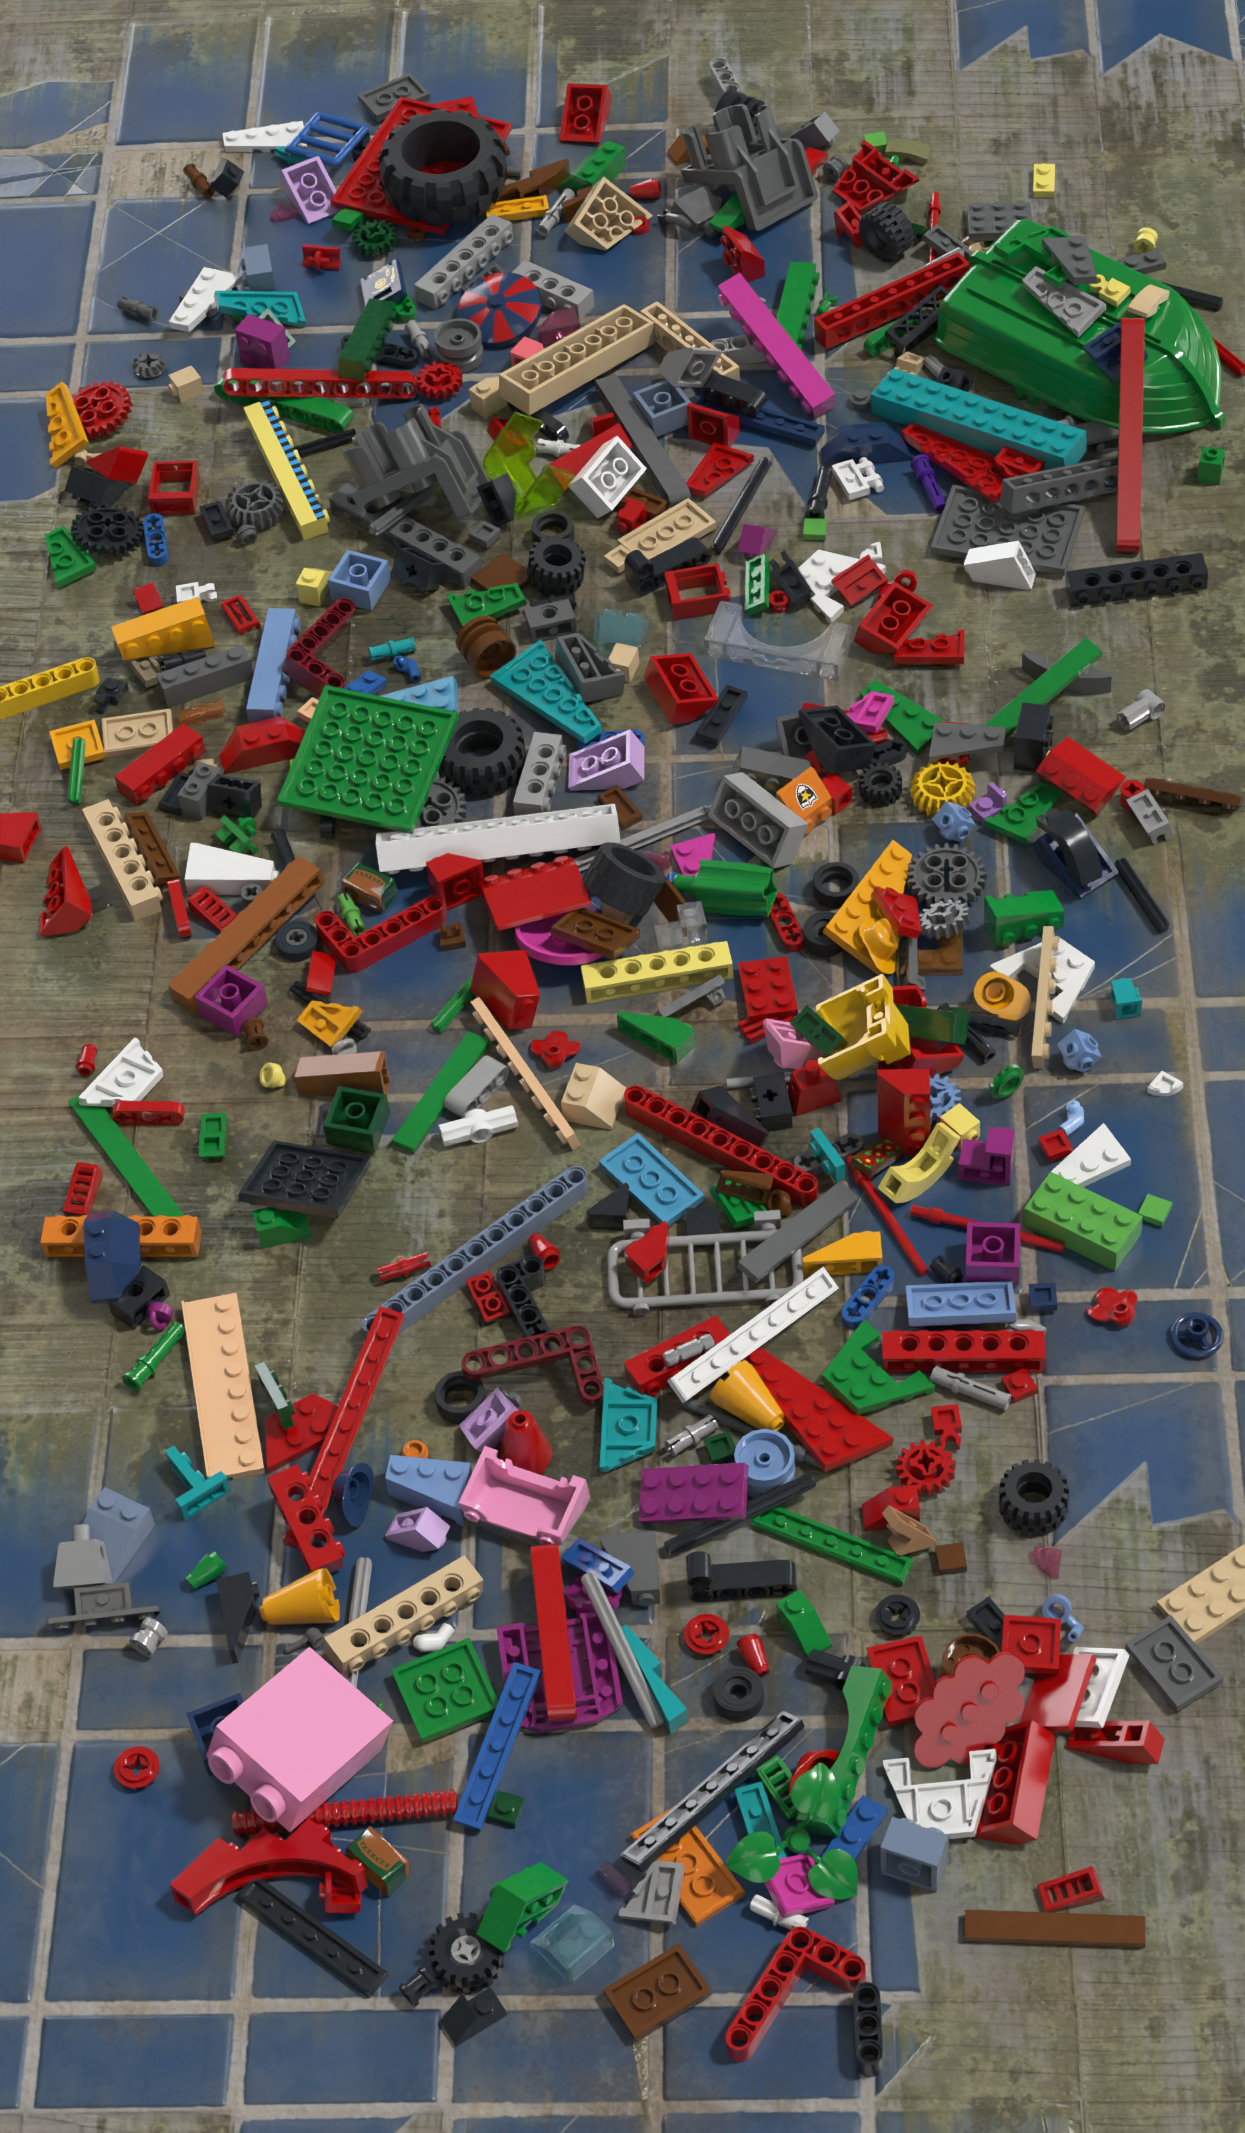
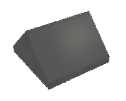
M799 712L776 717V740L782 755L805 760V757L813 748L798 715Z

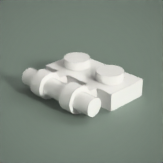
M862 457L859 460V464H855L853 459L832 465V472L849 500L870 494V487L874 488L878 493L884 490L881 476L875 473L873 463L868 461L866 457Z

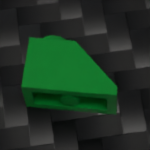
M273 1207L252 1211L261 1249L312 1237L306 1214L285 1209L278 1210Z
M800 1589L776 1603L778 1622L806 1658H808L813 1648L824 1652L832 1647V1643L815 1608Z

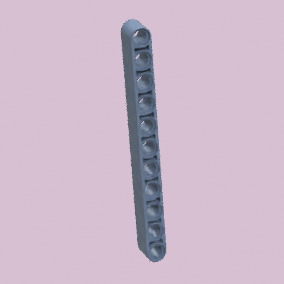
M572 1166L566 1169L380 1305L405 1314L399 1334L464 1287L467 1279L483 1273L529 1239L531 1235L540 1231L582 1200L589 1192L586 1170L581 1166ZM378 1308L369 1313L362 1321L365 1340Z

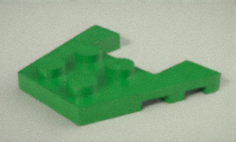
M1050 226L1029 233V236L1024 239L1016 237L1010 239V243L1005 245L997 243L994 245L993 253L1007 261L1023 251L1030 254L1033 258L1039 259L1052 268L1044 273L1043 281L1060 289L1068 277L1061 270L1062 266L1059 262L1051 258L1049 250H1044L1041 246L1042 238L1072 236L1054 226Z
M866 1320L859 1325L823 1372L821 1381L856 1415L887 1407L890 1402L902 1399L905 1402L912 1400L915 1395L924 1393L926 1396L934 1393L935 1385L921 1371H917L902 1382L897 1383L865 1353L866 1350L881 1340V1334Z

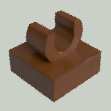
M456 921L452 925L445 926L444 923L438 927L442 952L466 947L462 923Z

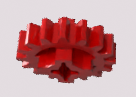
M434 361L432 366L426 364L425 370L419 369V374L416 375L417 390H420L421 395L426 394L427 399L433 396L436 401L440 397L446 400L447 395L454 397V391L460 392V387L463 386L462 371H459L458 366L453 367L452 362L445 365L444 361H441L440 364Z
M921 1439L919 1446L911 1442L910 1450L905 1448L901 1450V1456L897 1457L896 1476H899L900 1485H916L918 1496L923 1491L926 1492L928 1497H931L932 1491L935 1490L938 1494H941L942 1486L950 1487V1480L955 1479L956 1462L952 1460L951 1451L945 1452L944 1444L935 1447V1440H932L929 1445H925V1441Z

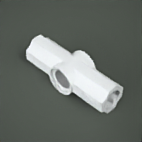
M511 1105L489 1112L483 1109L471 1110L463 1119L440 1124L439 1130L443 1144L446 1147L468 1140L482 1143L489 1140L494 1133L519 1126L514 1107Z

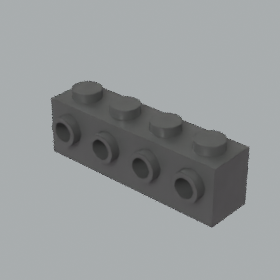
M243 645L156 674L160 693L167 708L252 680L254 675L251 659Z

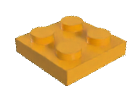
M95 719L49 731L60 770L70 768L72 741L74 738L85 739L84 764L106 758Z

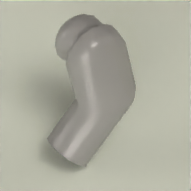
M1016 1319V1322H1008V1327L1006 1328L1009 1331L1032 1329L1044 1331L1045 1334L1047 1331L1046 1327L1030 1319Z

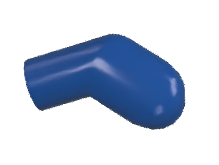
M401 655L394 658L393 665L398 671L407 673L412 683L421 681L420 671L415 660Z

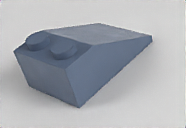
M104 1487L93 1502L82 1523L89 1525L90 1539L104 1541L113 1583H115L155 1526L150 1508Z

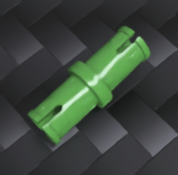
M342 893L337 897V903L342 911L341 917L347 923L350 932L356 937L355 929L358 935L366 930L360 918L361 912L355 906L352 896L346 893V900Z

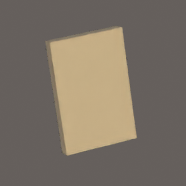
M171 709L102 718L105 757L147 752L173 731Z

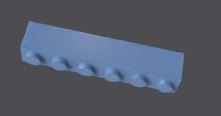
M268 608L246 707L249 724L279 717L283 714L282 699H286V682L290 681V677L282 671L281 665L288 649L297 641L296 633L300 632L301 620L297 618L295 609Z

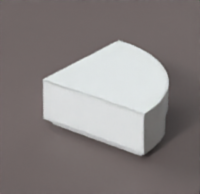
M880 542L869 545V548L860 554V559L869 554L873 562L883 564Z
M1161 1071L1147 1087V1093L1155 1096H1170L1183 1088V1082Z

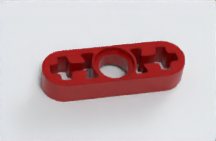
M179 879L167 881L180 938L192 936Z
M777 893L774 903L780 905V911L778 912L776 905L773 904L768 917L783 948L789 952H798L804 947L803 931L786 896ZM783 919L791 921L787 926H782L778 922ZM790 933H792V936L796 942H793V940L789 939Z
M118 1101L113 1104L111 1118L114 1122L123 1125H178L184 1120L185 1107L175 1101Z

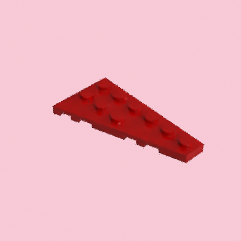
M914 422L902 430L901 437L904 441L922 454L927 455L932 461L994 504L1001 498L1002 479L1006 478L994 466L995 455Z
M763 1348L756 1349L741 1360L747 1361L754 1367L784 1413L783 1421L824 1472L892 1446L894 1440L892 1436L861 1415H856L848 1406Z

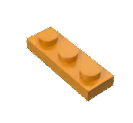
M547 196L492 203L489 211L486 212V217L488 218L493 214L507 221L541 217L549 210Z

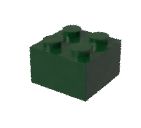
M339 1086L323 1125L327 1144L375 1153L390 1115L387 1095Z

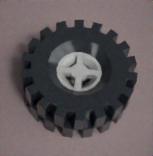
M470 1912L469 1918H464L463 1913H457L458 1919L453 1921L451 1916L445 1919L446 1926L439 1923L436 1927L437 1935L432 1933L430 1937L431 1945H428L431 1966L436 1979H440L441 1985L445 1988L450 1985L451 1991L458 1993L459 1988H463L464 1994H470V1988H476L478 1993L483 1991L482 1985L484 1983L488 1987L494 1984L493 1976L499 1978L501 1975L500 1967H504L505 1953L476 1934L484 1917L483 1915L480 1920H477L476 1913Z

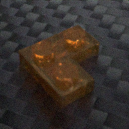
M958 930V935H953L949 938L941 936L938 939V950H917V974L963 975V930Z

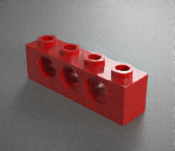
M715 1315L625 1361V1377L639 1394L654 1396L669 1386L667 1381L706 1353L702 1350L699 1355L684 1361L679 1360L673 1366H667L663 1358L664 1352L671 1349L676 1350L678 1346L694 1339L699 1340L701 1336L706 1334L712 1336L716 1346L728 1337L730 1333L718 1316Z
M297 1464L268 1476L269 1490L308 1572L311 1573L317 1569L326 1568L329 1573L343 1568L342 1557L346 1556L341 1542H335L332 1537V1533H334L332 1523L329 1518L324 1519L320 1512L323 1510V1506L317 1494L313 1496L309 1487H312V1483L307 1472H301ZM296 1494L303 1496L300 1501H292L290 1499ZM304 1518H312L315 1520L313 1523L308 1525L303 1524L301 1522ZM316 1541H323L326 1543L325 1546L321 1548H315L312 1546V1544Z

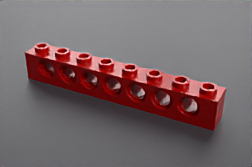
M958 252L814 318V338L827 350L909 312L940 285L949 291L968 271L969 262ZM939 294V295L936 297V299H938V298H940V297H943V296H942L941 294Z

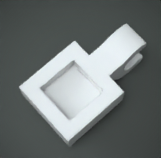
M198 582L176 586L177 603L195 597L199 598L200 603L201 599L208 602L217 601L214 583L199 586Z

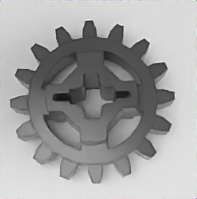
M949 900L947 903L939 901L938 903L931 904L930 909H923V914H919L922 936L927 935L929 939L933 936H936V939H940L941 936L949 938L950 936L958 935V930H966V925L971 924L970 919H972L969 907H967L966 903L962 904L960 900L955 903L952 900Z

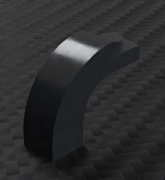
M1055 808L1036 817L1037 826L1052 836L1061 848L1066 860L1069 878L1080 886H1085L1103 877L1094 844L1082 823L1070 810L1066 809L1061 812Z

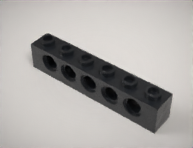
M1202 553L1066 571L1065 589L1071 607L1207 589L1208 569Z

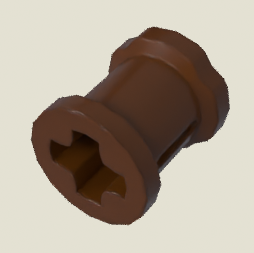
M258 1017L248 1018L242 1023V1030L247 1036L246 1045L250 1050L263 1049L269 1042L268 1037L263 1032V1020Z

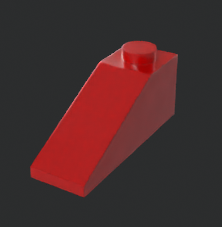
M1105 1721L1103 1728L1074 1726L1073 1732H1070L1067 1747L1071 1750L1129 1764H1158L1165 1739L1151 1721Z

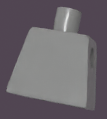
M74 1525L73 1541L60 1542L58 1545L53 1587L67 1590L78 1587L113 1584L104 1541L90 1539L89 1525Z

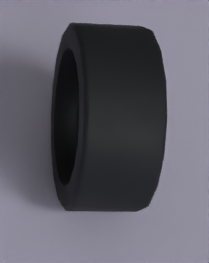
M550 510L537 515L533 519L531 524L533 543H539V539L542 538L548 539L549 535L541 533L542 530L548 527H561L565 529L564 532L553 537L562 536L563 539L569 538L573 542L575 537L572 518L567 513Z
M831 862L819 867L813 877L815 899L827 908H841L859 884L858 873L852 866L842 862ZM836 878L850 883L849 888L839 892L828 891L822 887L824 882Z
M455 1371L446 1374L439 1380L435 1386L434 1398L438 1413L444 1420L461 1424L486 1399V1393L481 1379L471 1381L466 1379L461 1371ZM459 1387L472 1389L476 1393L474 1401L467 1406L452 1407L445 1403L447 1393Z

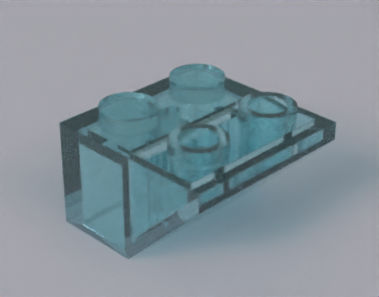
M604 609V613H597L593 640L643 647L651 619L645 618V613L627 612L626 615H623V610Z

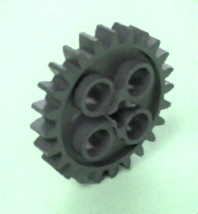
M436 775L415 828L463 823L467 810L465 795L461 794L460 787L454 788V781L446 783L445 776L441 780H437Z
M945 843L944 848H940L938 844H935V850L926 847V854L919 851L918 858H912V864L908 865L907 872L908 889H912V896H918L919 903L926 900V907L939 901L947 903L949 900H952L955 903L960 900L962 904H968V900L976 902V896H981L982 889H985V864H981V857L975 858L974 851L967 854V847L958 850V844H955L953 848H949L948 843ZM944 862H949V892L944 891Z

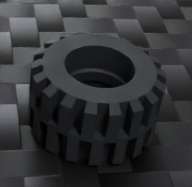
M882 202L859 220L858 229L860 237L864 242L863 244L877 259L880 258L881 261L891 262L914 244L915 237L912 224L908 220L907 215L899 207L897 208L895 204Z
M548 536V539L542 538L539 539V543L535 542L533 544V548L529 551L527 578L528 581H531L533 588L537 587V591L546 592L545 595L554 594L559 596L560 594H569L570 591L575 592L577 587L582 585L586 556L584 555V550L579 548L577 542H571L572 539L569 538L563 539L562 536L557 538Z
M1027 1459L1022 1461V1465L1015 1463L1012 1465V1470L1007 1469L1005 1471L1004 1478H1001L999 1512L1006 1524L1011 1523V1529L1014 1531L1020 1529L1023 1535H1028V1532H1032L1034 1536H1040V1532L1044 1531L1045 1535L1051 1533L1052 1527L1057 1529L1060 1526V1521L1064 1522L1066 1512H1068L1069 1484H1067V1478L1065 1475H1061V1470L1057 1466L1051 1468V1463L1046 1461L1042 1464L1039 1459H1034V1462L1029 1463ZM1028 1492H1037L1046 1496L1047 1499L1039 1503H1030L1023 1500L1020 1496Z

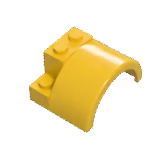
M883 974L816 1005V1011L819 1016L848 1042L844 1048L839 1047L835 1052L836 1054L825 1059L822 1057L818 1058V1064L831 1078L842 1080L880 1061L885 1060L887 1064H890L894 1061L902 1060L910 1054L908 1023L893 1003V988Z

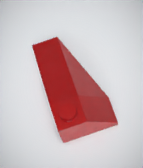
M64 846L51 861L47 879V884L50 885V888L43 899V903L47 905L46 911L42 912L39 918V934L42 936L78 931L92 917L91 900L68 847Z

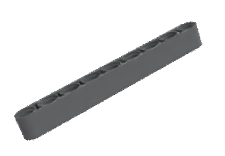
M612 374L594 380L597 396L607 412H613L614 423L621 425L632 444L630 448L634 455L647 468L645 472L662 499L668 500V508L674 507L687 498L691 500L687 484L618 376Z

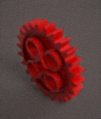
M102 380L100 385L95 381L92 387L86 384L84 391L78 389V395H71L86 437L89 435L91 440L94 439L95 435H98L101 439L103 433L109 436L110 430L118 431L116 426H124L122 420L129 419L128 413L132 412L130 407L133 404L128 391H126L124 386L121 387L120 383L114 385L113 381L106 384L105 380Z

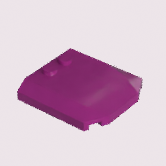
M596 1611L580 1613V1618L567 1620L577 1719L556 1722H549L538 1624L525 1626L524 1623L496 1627L504 1684H506L514 1662L541 1670V1677L521 1726L522 1728L544 1733L594 1725L623 1706L615 1652Z

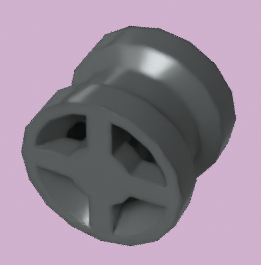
M835 155L830 161L823 164L822 170L829 180L837 181L843 172L848 170L849 166L845 158Z

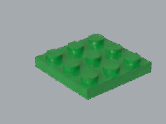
M470 1638L391 1669L394 1681L422 1744L494 1715L499 1702Z

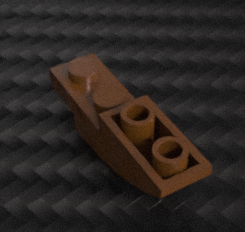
M564 159L529 171V178L505 185L497 202L552 194L570 174L569 160Z

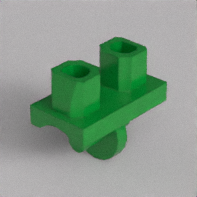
M225 815L220 819L224 825L215 835L225 845L234 837H237L229 846L233 852L246 854L250 850L255 854L259 850L247 837L249 835L255 836L257 833L255 830L257 823L253 818H239L237 820L238 827Z

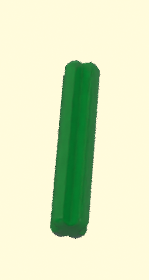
M74 738L72 741L67 798L70 804H80L86 747L85 739Z
M472 975L432 1020L431 1028L441 1033L474 995L470 989Z

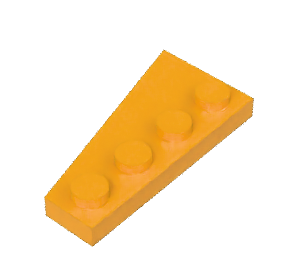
M60 382L46 393L47 416L50 418L48 433L51 434L49 450L52 451L50 465L54 468H58L89 443L68 386L63 382Z

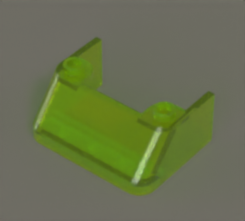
M514 412L485 454L483 469L489 479L508 473L517 493L514 515L521 516L555 504L575 475L572 472L546 465L539 476L536 477L529 465L536 455V448L532 439L542 426L543 421Z

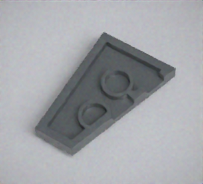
M1086 236L1042 238L1041 246L1044 250H1049L1054 261L1059 262L1062 266L1061 270L1073 285L1096 284L1097 276Z
M934 722L929 764L936 763L941 758L950 757V760L959 759V755L971 753L974 756L1003 752L1006 727Z

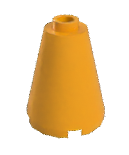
M745 1360L731 1367L727 1371L730 1376L725 1381L721 1378L711 1392L710 1399L715 1405L758 1430L769 1429L779 1431L784 1425V1413L754 1367Z
M317 1569L263 1598V1604L259 1606L263 1621L267 1620L270 1625L322 1624L339 1621V1599L334 1600L333 1591L336 1590V1587L328 1569Z

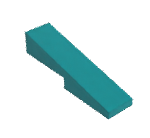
M625 1624L621 1627L662 1713L664 1724L670 1735H672L688 1723L687 1708L660 1679L662 1677L661 1662Z

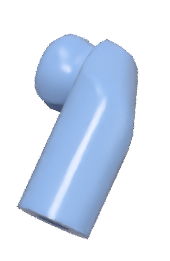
M1075 1100L1070 1101L1066 1105L1068 1120L1058 1127L1059 1130H1063L1066 1137L1084 1123L1083 1107Z

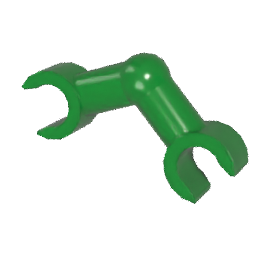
M829 291L826 292L823 303L817 308V313L822 315L828 312L830 307L836 306L838 294L834 298H829Z

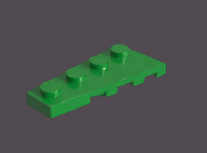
M874 679L860 692V699L862 700L864 696L872 691L893 695L894 704L885 718L886 725L891 730L894 729L900 735V739L906 742V744L908 743L912 747V751L918 756L931 744L934 722L944 720Z

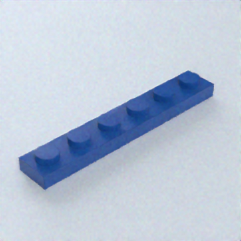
M516 1662L513 1663L453 1818L455 1824L479 1832L482 1831L541 1677V1670Z

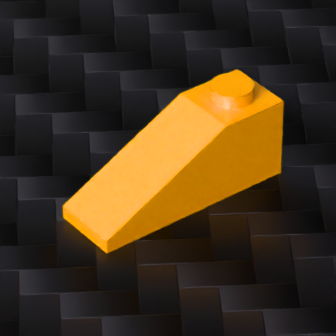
M864 1231L853 1233L803 1257V1276L810 1277L822 1267L825 1268L829 1275L870 1273L875 1267L882 1265L880 1232Z

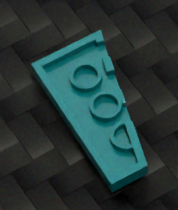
M215 290L214 300L218 312L244 317L250 314L259 317L268 308L280 323L305 327L306 319L297 292Z

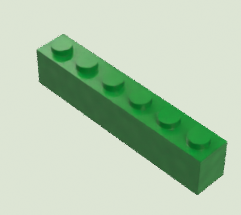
M790 261L776 320L802 351L801 343H805L806 330L804 329L809 327L808 314H812L813 301L811 300H815V285H819L820 274L816 272V263Z

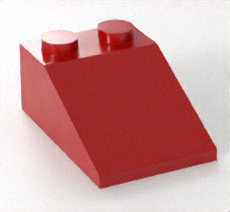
M567 83L560 142L600 144L609 117L612 98L607 85Z

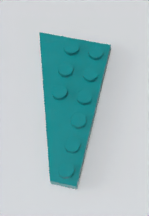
M541 639L490 675L492 684L582 743L586 744L602 732L601 724L590 708H587L583 703L582 697L576 693L573 684L561 667L555 663L552 654L546 650Z

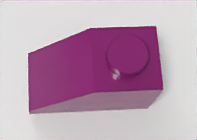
M743 524L738 551L745 552L744 556L749 558L767 553L775 536L776 529Z

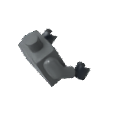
M706 184L674 200L671 213L665 209L663 210V215H657L659 225L675 224L694 235L704 230L709 238L714 237L719 231L708 225L709 221L722 208L721 197L712 193V190Z

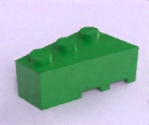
M1053 890L1025 892V895L1021 897H1013L1012 894H1005L1004 898L993 899L991 895L984 896V929L995 949L1043 934V926H1053L1054 931L1064 927L1065 911Z
M539 1862L531 1867H526L515 1875L512 1874L501 1882L498 1881L489 1893L491 1900L476 1934L505 1953L510 1949V1943L516 1935L522 1938L527 1933L525 1927L530 1922L539 1923L558 1906L569 1880L542 1862Z

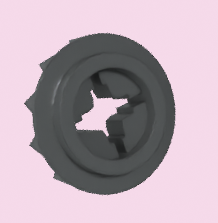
M155 351L154 353L147 352L144 355L139 354V358H134L132 367L134 373L139 377L152 378L162 374L167 367V363L163 354H158Z

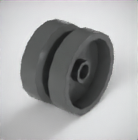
M462 318L451 319L440 324L435 330L434 341L438 364L441 361H444L445 365L452 362L453 367L458 366L459 371H462V373L471 371L481 364L484 357L480 327L474 321Z

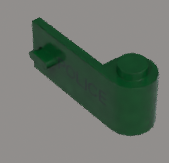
M896 1004L897 1009L908 1023L909 1037L966 1045L970 1015L965 1014L966 1009L951 1007L950 1011Z

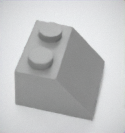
M689 347L667 352L658 371L672 386L702 388L722 351L720 349Z

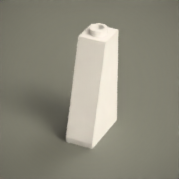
M190 844L185 874L188 895H193L203 886L215 895H241L240 892L243 886L251 883L259 885L262 891H264L269 886V883L279 876V871H275L273 861L203 844Z

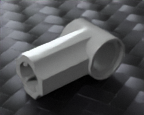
M1145 689L1138 694L1135 702L1117 713V720L1124 730H1131L1148 718L1152 720L1159 718L1166 709V703L1152 691Z

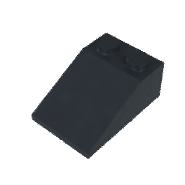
M838 705L799 710L798 715L816 758L829 773L836 774L838 772L857 771L865 767L869 768L876 744Z

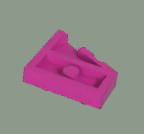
M872 691L864 696L862 700L849 706L850 711L846 714L862 731L877 733L894 704V696Z

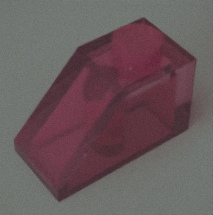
M575 307L553 311L537 329L538 342L542 343L543 348L549 347L580 329V322Z

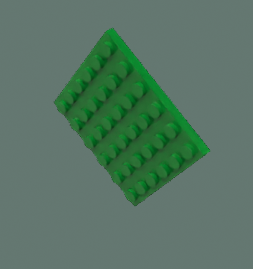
M325 685L277 799L278 805L413 834L459 719L458 712Z

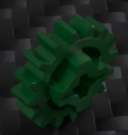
M374 219L373 223L366 221V225L359 224V229H354V234L352 235L354 248L358 249L360 254L365 252L366 256L373 254L376 257L377 253L385 255L384 251L391 252L392 247H396V242H398L396 227H392L391 222L385 224V220L377 222V219Z

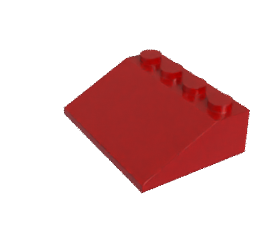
M568 856L557 857L553 862L546 864L543 862L531 865V868L524 870L512 869L502 876L490 875L485 877L483 881L478 882L484 909L498 931L592 906L591 898L584 885L577 864L572 857Z

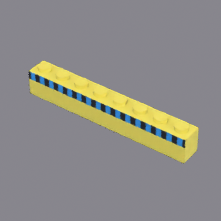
M266 399L243 407L247 424L277 486L285 497V503L303 540L305 541L329 532L327 523L330 522L328 512L326 509H321L323 507L319 494H314L316 491L312 480H307L306 478L308 473L305 465L299 464L301 462L297 450L293 451L294 445L290 435H285L287 431L283 421H278L280 417L276 406L272 407L269 400Z

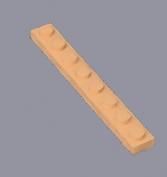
M480 997L471 1001L476 1010L472 1013L479 1025L485 1024L487 1028L484 1029V1032L491 1042L497 1041L498 1045L495 1047L503 1059L508 1057L510 1060L507 1065L515 1076L520 1074L522 1079L519 1082L526 1093L532 1091L534 1094L531 1097L538 1110L542 1108L545 1110L546 1113L543 1116L551 1128L553 1126L557 1127L558 1131L555 1134L563 1145L568 1143L573 1151L580 1147L581 1143L483 1001Z

